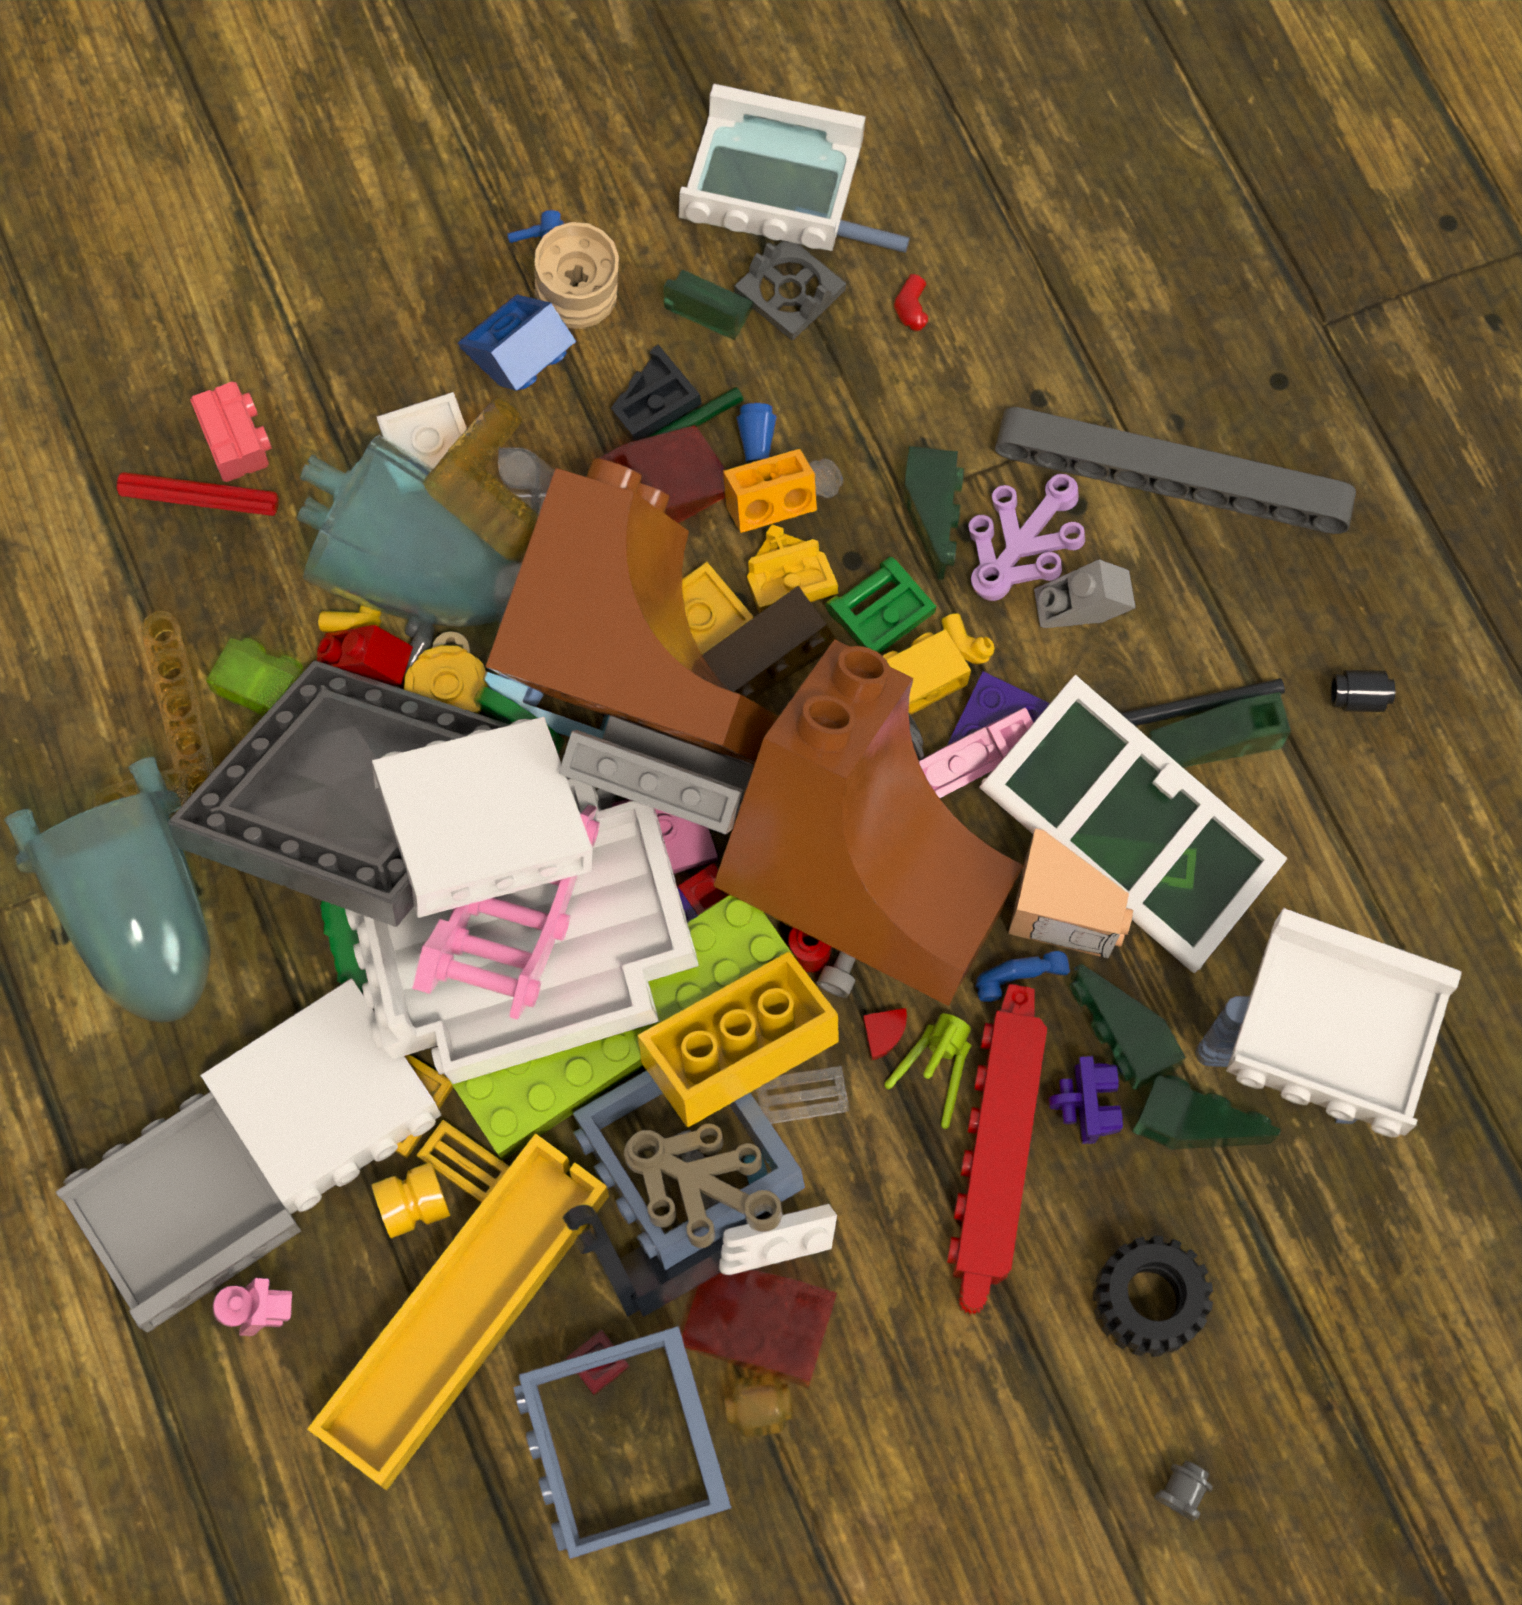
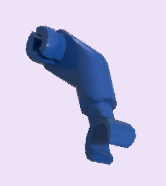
M1054 951L1045 954L1043 959L1036 956L1008 960L979 974L976 979V987L979 989L978 997L981 1002L999 1000L1002 998L1000 985L1016 979L1034 978L1044 972L1068 975L1070 973L1068 958L1063 952Z

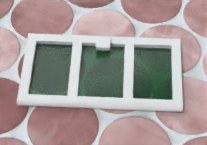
M1076 675L1070 679L991 774L982 780V784L979 787L1032 834H1034L1035 828L1046 831L1128 892L1126 908L1133 909L1132 921L1192 973L1201 969L1204 962L1288 859Z

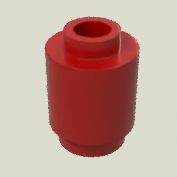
M793 927L789 934L788 948L804 971L815 972L822 969L828 963L832 946ZM806 942H811V943H814V944H816V945H814V946H807V945L804 944V943H806Z

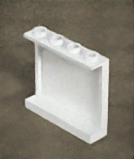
M544 717L533 720L521 719L509 726L490 731L477 730L466 737L446 742L434 741L423 748L403 753L399 751L390 752L379 759L372 760L375 789L379 788L412 887L413 904L418 918L592 871L593 848L567 778L564 775L558 774L561 762Z
M1283 909L1274 922L1226 1072L1237 1075V1081L1246 1086L1263 1088L1265 1085L1282 1091L1281 1096L1290 1102L1302 1105L1312 1102L1326 1107V1113L1337 1119L1353 1121L1356 1118L1372 1124L1371 1129L1379 1134L1388 1137H1398L1399 1134L1405 1136L1417 1124L1418 1119L1413 1118L1449 996L1457 989L1462 971Z
M352 978L201 1075L290 1215L297 1210L302 1212L310 1209L321 1200V1194L335 1185L343 1186L348 1184L359 1175V1169L373 1160L381 1161L386 1159L397 1150V1143L402 1142L411 1134L413 1136L424 1134L434 1126L435 1119L441 1116L435 1101L406 1058L402 1056L392 1059L384 1048H377L371 1029V1024L377 1022L376 1014L373 1009H369L365 997Z

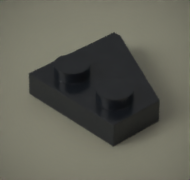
M659 344L650 351L651 359L643 371H636L629 382L627 391L620 394L611 407L614 420L634 444L702 404L698 391Z

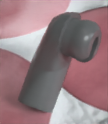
M412 617L405 627V634L413 638L410 643L413 649L405 673H407L410 665L412 667L413 663L418 660L417 657L425 650L431 649L435 628L429 620L423 621L420 617Z

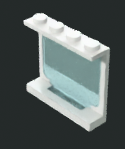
M714 84L710 94L709 118L687 188L681 187L679 218L688 219L695 223L720 226L735 232L743 231L761 235L772 240H784L802 244L813 249L820 248L832 251L863 141L865 116Z

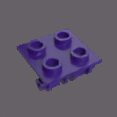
M983 671L948 745L1024 707L1034 723L1050 703ZM1039 749L1033 751L1011 776L1012 779L1023 783Z

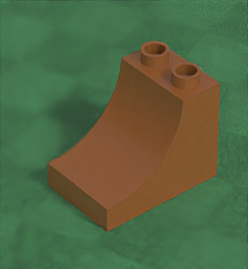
M599 458L592 459L586 477L555 468L486 667L547 696L604 715H613L702 748L755 765L763 739L779 716L743 695L728 689L710 669L696 645L685 613L682 593L683 559L689 531L664 514L670 496L658 489L640 483L642 475L638 472Z
M834 639L763 739L713 886L949 1006L1008 902L1024 865L1001 854L970 832L944 805L930 785L920 766L910 733L909 697L914 678L890 667L887 660L881 654L870 648L862 646L850 647Z

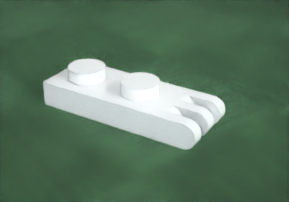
M829 1204L782 1215L780 1224L768 1232L756 1231L748 1224L729 1228L724 1231L723 1235L724 1244L721 1249L722 1258L720 1259L719 1270L723 1274L731 1275L829 1250L832 1248L837 1214Z

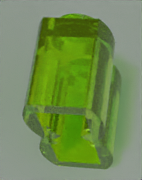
M230 638L206 681L210 691L264 716L304 672L302 670L303 666L297 660L286 655L276 658L265 654L266 649L252 639L244 638L243 641Z

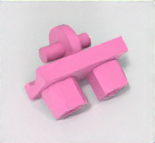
M255 1278L245 1288L229 1286L221 1290L214 1299L213 1314L225 1326H240V1336H254L264 1326L281 1327L283 1321L290 1319L292 1291L268 1290L269 1279Z

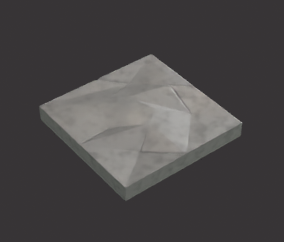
M314 660L167 822L172 844L174 847L273 883L285 885L292 890L397 927L414 906L412 887L379 788L375 789L372 760L379 759L390 752L399 751L403 753L423 748L434 741L446 742L466 737L477 730L490 731L509 726L510 724Z

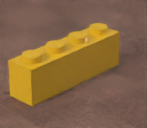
M946 629L935 635L932 632L921 635L912 642L910 648L900 653L891 651L883 655L890 667L914 678L909 697L908 713L910 715L968 685L971 669Z

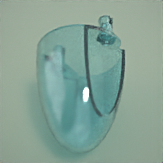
M380 435L371 441L364 455L355 464L352 471L348 470L346 473L311 455L308 459L309 465L305 464L300 480L306 481L333 495L334 503L331 509L314 501L313 498L308 497L304 502L306 506H302L298 514L297 521L319 530L305 566L304 581L360 606L416 622L463 627L485 625L503 619L521 564L504 533L459 487L421 459Z
M148 757L129 766V770L133 774L141 794L95 807L69 818L43 833H40L30 808L14 812L4 820L11 831L19 851L15 856L18 869L25 873H36L64 930L105 995L123 1009L139 1018L164 1023L173 1022L186 1016L199 1002L209 975L211 946L203 911L183 849L177 848L168 825L170 820L169 814L178 810L181 807V802L174 791H168L156 764L155 757Z

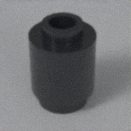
M1344 670L1343 674H1334L1332 677V706L1342 707L1344 712H1385L1387 704L1394 703L1395 682L1394 679H1388L1386 671Z

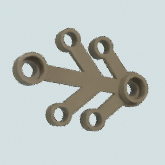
M704 1124L697 1131L666 1139L654 1131H639L626 1143L624 1157L626 1164L633 1172L644 1176L650 1200L647 1207L649 1219L657 1227H667L676 1218L675 1204L665 1194L661 1172L678 1180L689 1221L686 1228L688 1240L697 1248H705L714 1241L715 1230L713 1222L706 1216L700 1192L744 1214L748 1225L756 1231L768 1232L780 1224L782 1207L779 1198L774 1193L760 1190L748 1195L713 1177L735 1170L744 1175L757 1173L762 1166L760 1149L754 1144L746 1143L740 1145L735 1151L688 1163L675 1157L676 1155L696 1149L705 1155H714L722 1149L723 1136L721 1129L714 1124ZM707 1135L717 1137V1140L711 1144L702 1142V1139ZM644 1151H652L655 1153V1155L651 1158H640V1155ZM745 1155L756 1157L755 1161L750 1164L740 1161ZM659 1207L670 1209L664 1216L654 1214V1211ZM761 1211H768L772 1214L769 1219L760 1220L756 1218V1215ZM698 1227H705L709 1230L703 1237L693 1234V1231Z

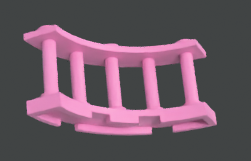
M588 804L580 813V816L593 847L599 832L600 822L594 820L597 807ZM578 875L550 882L559 887L549 914L496 898L453 908L449 920L440 919L434 931L422 946L412 989L430 994L439 980L446 982L450 978L514 997L509 1017L518 1020L526 1006L532 1008L535 1006L541 988V981L539 979L555 940L563 941L566 936L570 915L565 914ZM480 913L542 930L534 951L530 953L469 935V930L466 929L470 916H478ZM463 952L523 970L519 975V979H515L454 961L453 955L461 956Z

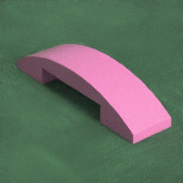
M1024 707L919 760L926 778L938 797L941 798L993 771L1030 728L1033 721ZM1043 740L1033 751L1045 746Z

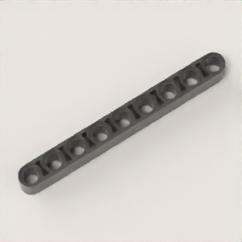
M1011 407L1003 412L995 445V451L1002 457L1010 460L1331 534H1341L1349 530L1356 496V489L1342 481L1019 407Z

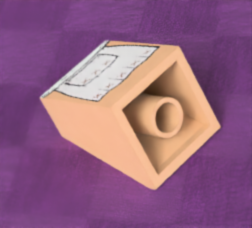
M1035 828L1025 857L1008 934L1109 958L1114 946H1122L1124 936L1128 934L1133 909L1126 908L1129 893L1046 831Z

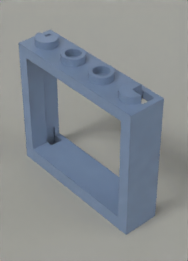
M645 1071L573 1112L579 1128L573 1132V1135L583 1153L587 1155L593 1152L599 1163L594 1166V1169L600 1181L608 1189L612 1186L616 1189L620 1198L615 1203L626 1223L629 1225L635 1221L642 1231L637 1236V1239L644 1252L648 1254L650 1259L657 1256L664 1269L667 1270L702 1249L693 1246L688 1240L686 1228L689 1221L666 1234L663 1233L660 1227L653 1225L649 1219L647 1205L600 1132V1129L663 1094L648 1071ZM751 1093L730 1103L729 1106L772 1169V1172L740 1191L748 1195L760 1190L770 1191L782 1202L804 1189L805 1185L801 1168ZM721 1202L705 1211L706 1216L714 1224V1241L723 1237L725 1230L741 1226L747 1222L744 1214ZM765 1211L759 1212V1213L756 1215V1217H757L758 1215L762 1214V1213L765 1212ZM698 1227L693 1231V1234L703 1237L709 1230L705 1227Z
M679 1326L519 1375L521 1385L513 1387L520 1414L527 1412L530 1414L534 1430L526 1432L528 1445L533 1460L542 1457L546 1476L538 1478L545 1505L555 1504L559 1521L551 1524L558 1551L567 1549L569 1558L731 1508ZM664 1347L708 1499L580 1539L537 1385Z

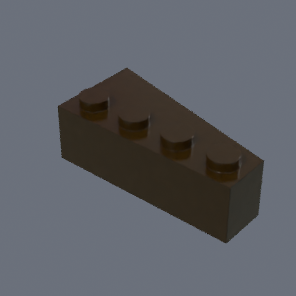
M797 586L702 656L710 669L728 689L752 701L758 695L822 657L834 639H837L800 587Z

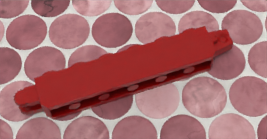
M1011 984L1008 985L1001 1010L996 1011L992 1024L985 1022L980 1048L988 1049L986 1065L978 1064L974 1082V1090L981 1091L979 1108L971 1107L967 1133L975 1134L972 1151L964 1150L960 1176L968 1177L965 1194H957L953 1219L961 1220L959 1238L951 1236L947 1254V1263L954 1264L952 1277L961 1278L959 1291L961 1298L958 1299L960 1302L958 1306H961L960 1310H963L964 1314L968 1313L969 1316L970 1314L975 1316L976 1313H980V1310L984 1309L983 1306L986 1305L990 1284L997 1285L1007 1278L1008 1273L1011 1272L1047 1034L1045 1024L1040 1018L1035 1017L1034 989Z

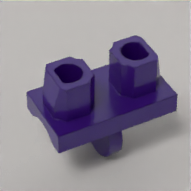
M1093 1056L1080 1057L1079 1064L1074 1067L1077 1093L1073 1092L1072 1079L1059 1080L1060 1094L1048 1098L1049 1108L1062 1110L1063 1124L1076 1123L1075 1109L1078 1108L1082 1144H1095L1100 1136L1118 1133L1123 1128L1120 1106L1098 1107L1097 1093L1116 1092L1118 1090L1117 1066L1101 1063L1094 1064Z

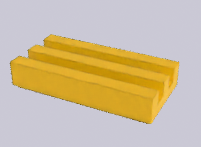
M442 1120L416 1155L425 1164L431 1162L436 1172L480 1203L484 1201L510 1167L444 1120ZM446 1134L500 1172L499 1176L494 1179L440 1141L441 1138ZM435 1148L490 1188L485 1193L430 1153Z

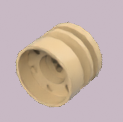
M570 222L554 227L542 237L535 252V297L538 300L551 302L567 328L583 329L597 325L612 311L617 300L619 255L614 242L603 230L588 223Z

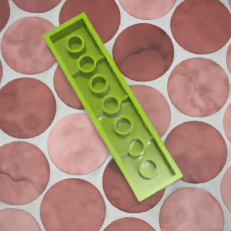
M729 895L687 923L699 966L648 981L659 1022L452 1084L501 1160L504 1161L525 1147L535 1133L538 1136L543 1135L573 1115V1112L586 1106L643 1068L638 1035L789 952L790 949L764 912Z

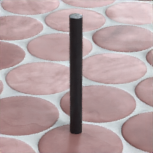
M1278 678L1125 711L1120 714L1134 726L1283 695L1285 687L1283 680Z

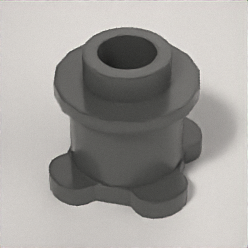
M1184 1461L1182 1467L1172 1464L1170 1467L1171 1471H1173L1172 1476L1164 1491L1160 1490L1157 1492L1154 1499L1178 1512L1183 1517L1195 1521L1201 1514L1196 1509L1205 1492H1211L1213 1486L1206 1481L1209 1473L1189 1461Z

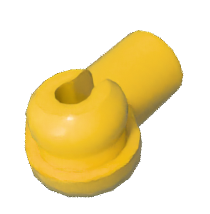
M365 602L360 606L359 612L322 611L318 618L319 629L322 632H336L370 625H377L379 627L382 622L379 619L382 609L375 603Z
M951 614L941 620L943 630L946 629L966 661L973 664H982L987 662L990 656L993 655L995 647L992 640L988 637H978L976 639L968 636L960 614Z

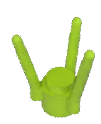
M945 1013L940 1014L935 1026L928 1024L922 1038L884 1084L886 1089H891L929 1043V1049L933 1054L923 1073V1076L927 1079L931 1078L941 1058L952 1059L955 1054L956 1058L941 1121L943 1129H947L950 1125L965 1058L971 1048V1044L966 1041L971 1032L970 1026L956 1016Z

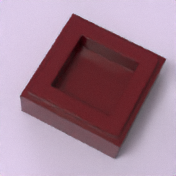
M601 1330L566 1357V1360L614 1345ZM622 1359L577 1373V1375L593 1396H595L630 1367L626 1360Z

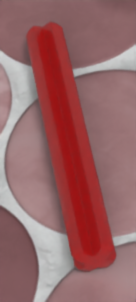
M127 472L120 473L117 481L118 494L123 497L268 516L276 515L279 506L278 495L273 491Z

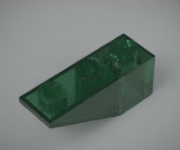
M909 446L903 502L937 579L944 580L946 565L954 566L957 541H949L950 528L958 529L960 504H953L954 491H962L964 468L957 467V451Z
M1278 692L1238 700L1152 730L1149 734L1151 741L1181 767H1188L1281 749L1291 729L1281 694Z
M1083 964L1075 967L1071 976V992L1081 1007L1086 1005L1094 1019L1091 1021L1093 1032L1101 1044H1108L1115 1056L1112 1059V1064L1117 1066L1118 1076L1123 1082L1129 1081L1132 1089L1136 1090L1181 1066L1186 1056L1162 1017Z
M1159 1075L1156 1077L1148 1091L1132 1132L1172 1150L1269 1145L1281 1132L1280 1128L1271 1125L1272 1120L1269 1117L1255 1111H1248L1247 1114L1230 1107L1231 1102L1226 1098L1214 1093H1207L1206 1096L1189 1089L1190 1084L1172 1075H1166L1165 1078Z

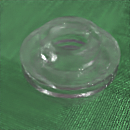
M829 459L812 461L809 465L815 473L816 495L832 498L838 493L839 487L843 484V477L839 468Z

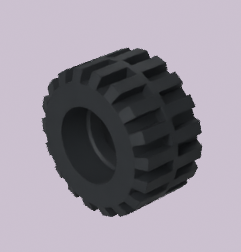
M1153 1235L1150 1240H1145L1143 1236L1134 1239L1128 1245L1125 1243L1107 1260L1095 1280L1097 1286L1093 1290V1301L1097 1302V1308L1094 1310L1097 1320L1102 1319L1105 1325L1102 1330L1108 1337L1112 1334L1117 1339L1115 1345L1121 1349L1127 1346L1133 1349L1132 1354L1139 1356L1145 1353H1151V1357L1162 1356L1166 1352L1172 1353L1180 1349L1204 1327L1207 1322L1205 1318L1211 1312L1213 1302L1209 1301V1295L1213 1293L1212 1282L1206 1283L1204 1276L1209 1272L1205 1264L1197 1265L1194 1259L1198 1255L1191 1248L1186 1253L1180 1249L1182 1243L1175 1239L1167 1243L1163 1242V1236ZM1142 1272L1155 1273L1170 1283L1177 1301L1176 1310L1172 1317L1165 1321H1152L1142 1317L1135 1311L1128 1297V1283L1134 1275Z

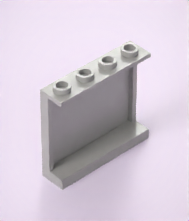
M610 715L603 739L579 730L571 732L558 774L727 834L733 830L754 766Z
M211 1092L205 1096L197 1094L187 1099L179 1107L180 1112L166 1121L161 1118L150 1123L141 1131L142 1136L129 1145L122 1143L111 1148L103 1155L104 1161L90 1170L83 1168L74 1172L64 1180L65 1186L56 1191L58 1197L68 1206L131 1309L129 1312L138 1327L147 1333L301 1232V1229L281 1203Z

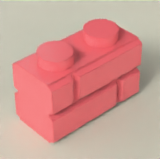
M232 381L216 387L214 391L208 390L192 396L190 401L223 481L229 482L244 476L245 473H253L269 465L265 451L272 449L264 427L255 428L251 418L257 416L258 413L249 392L241 395L237 383Z

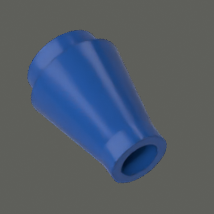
M751 403L740 407V415L736 419L745 452L746 464L769 458L777 418L776 415L772 414L771 405Z

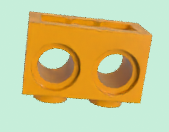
M800 449L723 471L726 508L740 533L817 510L815 473Z

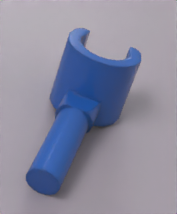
M553 210L543 212L541 214V225L508 233L509 242L512 243L532 237L542 238L554 227L563 225V221L560 220V213Z

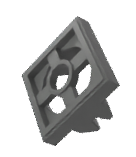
M784 240L777 246L767 243L764 254L761 256L757 253L754 256L749 267V273L734 286V293L791 341L846 290V283L802 246ZM787 262L798 263L804 266L796 276H783L773 267ZM816 276L819 286L816 289L815 296L812 298L805 294V285ZM763 277L775 286V296L768 302L764 300L760 290ZM792 282L801 288V293L794 299H787L779 293L780 286L784 283ZM798 305L801 308L800 311L793 313L779 311L783 306L791 307Z

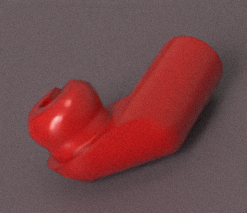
M911 274L907 278L894 301V309L904 326H909L912 331H920L928 323V315L922 311V306L918 301L926 287V282L915 274Z

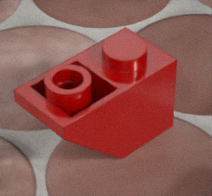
M370 625L326 633L317 649V661L394 686L402 683L413 646L377 625Z

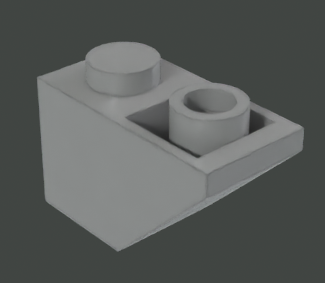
M1102 560L1092 562L1034 589L1040 627L1043 628L1102 623L1135 609L1129 570Z

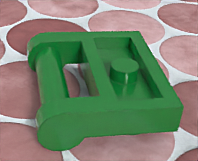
M891 556L879 564L880 569L840 598L834 596L825 603L830 616L845 628L859 646L870 648L879 654L936 612L937 607L904 568ZM888 582L896 585L894 589L857 616L851 611V609Z

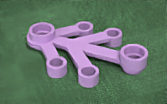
M1058 474L1047 482L1045 487L1046 497L1021 529H1019L1015 511L1017 507L1016 491L1007 485L999 486L993 491V506L1000 515L1006 548L996 560L991 542L994 536L993 521L985 515H978L971 519L969 522L970 537L976 542L980 565L975 568L971 577L972 587L976 594L985 600L996 601L1003 598L1013 584L1038 579L1051 581L1061 575V559L1056 553L1050 551L1060 549L1077 550L1081 548L1085 543L1083 526L1077 522H1068L1061 527L1058 533L1038 536V534L1056 511H1067L1077 504L1079 498L1078 485L1072 477L1066 474ZM1060 487H1066V488H1067V489L1064 490V491H1057V490H1055V489L1060 488ZM1002 497L1011 498V500L1006 503L998 501ZM980 526L988 528L985 532L975 531ZM1070 533L1079 535L1076 539L1066 538ZM1043 553L1037 558L1035 564L1013 567L1020 557ZM1047 563H1053L1056 565L1053 569L1050 570L1043 568V566ZM990 576H997V577H998V578H997L996 580H994V581H987V580H985L987 577H990Z

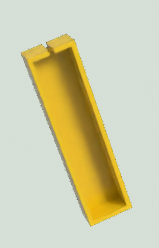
M535 1133L311 1423L308 1430L387 1491L574 1244L577 1236L588 1225L584 1224L578 1230H569L563 1220V1216L570 1209L579 1205H589L597 1213L609 1197L607 1186L576 1163L570 1168L568 1157ZM568 1170H570L571 1178L566 1175Z

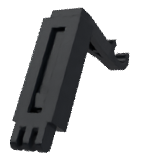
M576 1206L563 1216V1220L569 1230H578L580 1226L590 1224L589 1230L584 1234L578 1235L574 1243L581 1254L593 1251L610 1289L627 1317L637 1311H640L642 1316L645 1317L720 1273L719 1263L722 1258L723 1237L665 1270L658 1257L654 1256L650 1259L642 1247L619 1259L602 1222L591 1206ZM765 1211L756 1218L765 1220L769 1219L772 1214ZM681 1223V1224L677 1225L676 1227L670 1229L669 1231L665 1232L664 1234H666V1233L672 1231L673 1229L677 1228L678 1226L682 1225L683 1223Z

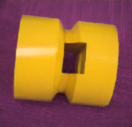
M431 1162L409 1170L406 1179L403 1181L396 1176H392L371 1184L390 1238L415 1230L418 1220L428 1225L451 1216Z

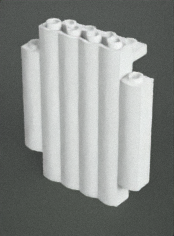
M575 779L567 780L579 813L588 804L597 807L594 820L600 822L596 842L592 847V871L577 876L565 914L570 915L566 936L563 941L555 940L539 979L541 981V988L535 1006L533 1008L526 1006L518 1020L509 1017L514 997L450 978L446 982L439 980L430 994L412 989L422 946L428 940L440 919L449 920L453 909L418 918L413 906L397 927L345 909L351 929L353 931L357 930L360 943L354 944V953L360 969H366L368 982L362 984V988L369 1009L374 1008L377 1022L371 1024V1029L377 1048H384L390 1057L395 1059L438 1046L432 1049L437 1072L439 1074L445 1073L452 1084H456L659 1022L648 981L697 967L699 963L655 808L631 801L602 810L594 786ZM546 883L494 898L549 914L559 886ZM480 913L478 916L471 915L466 929L469 930V935L530 953L534 951L542 930ZM463 952L461 956L453 955L454 961L515 979H519V975L523 970Z

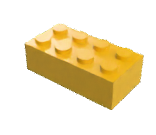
M789 951L638 1035L641 1063L688 1128L838 1043V1013Z

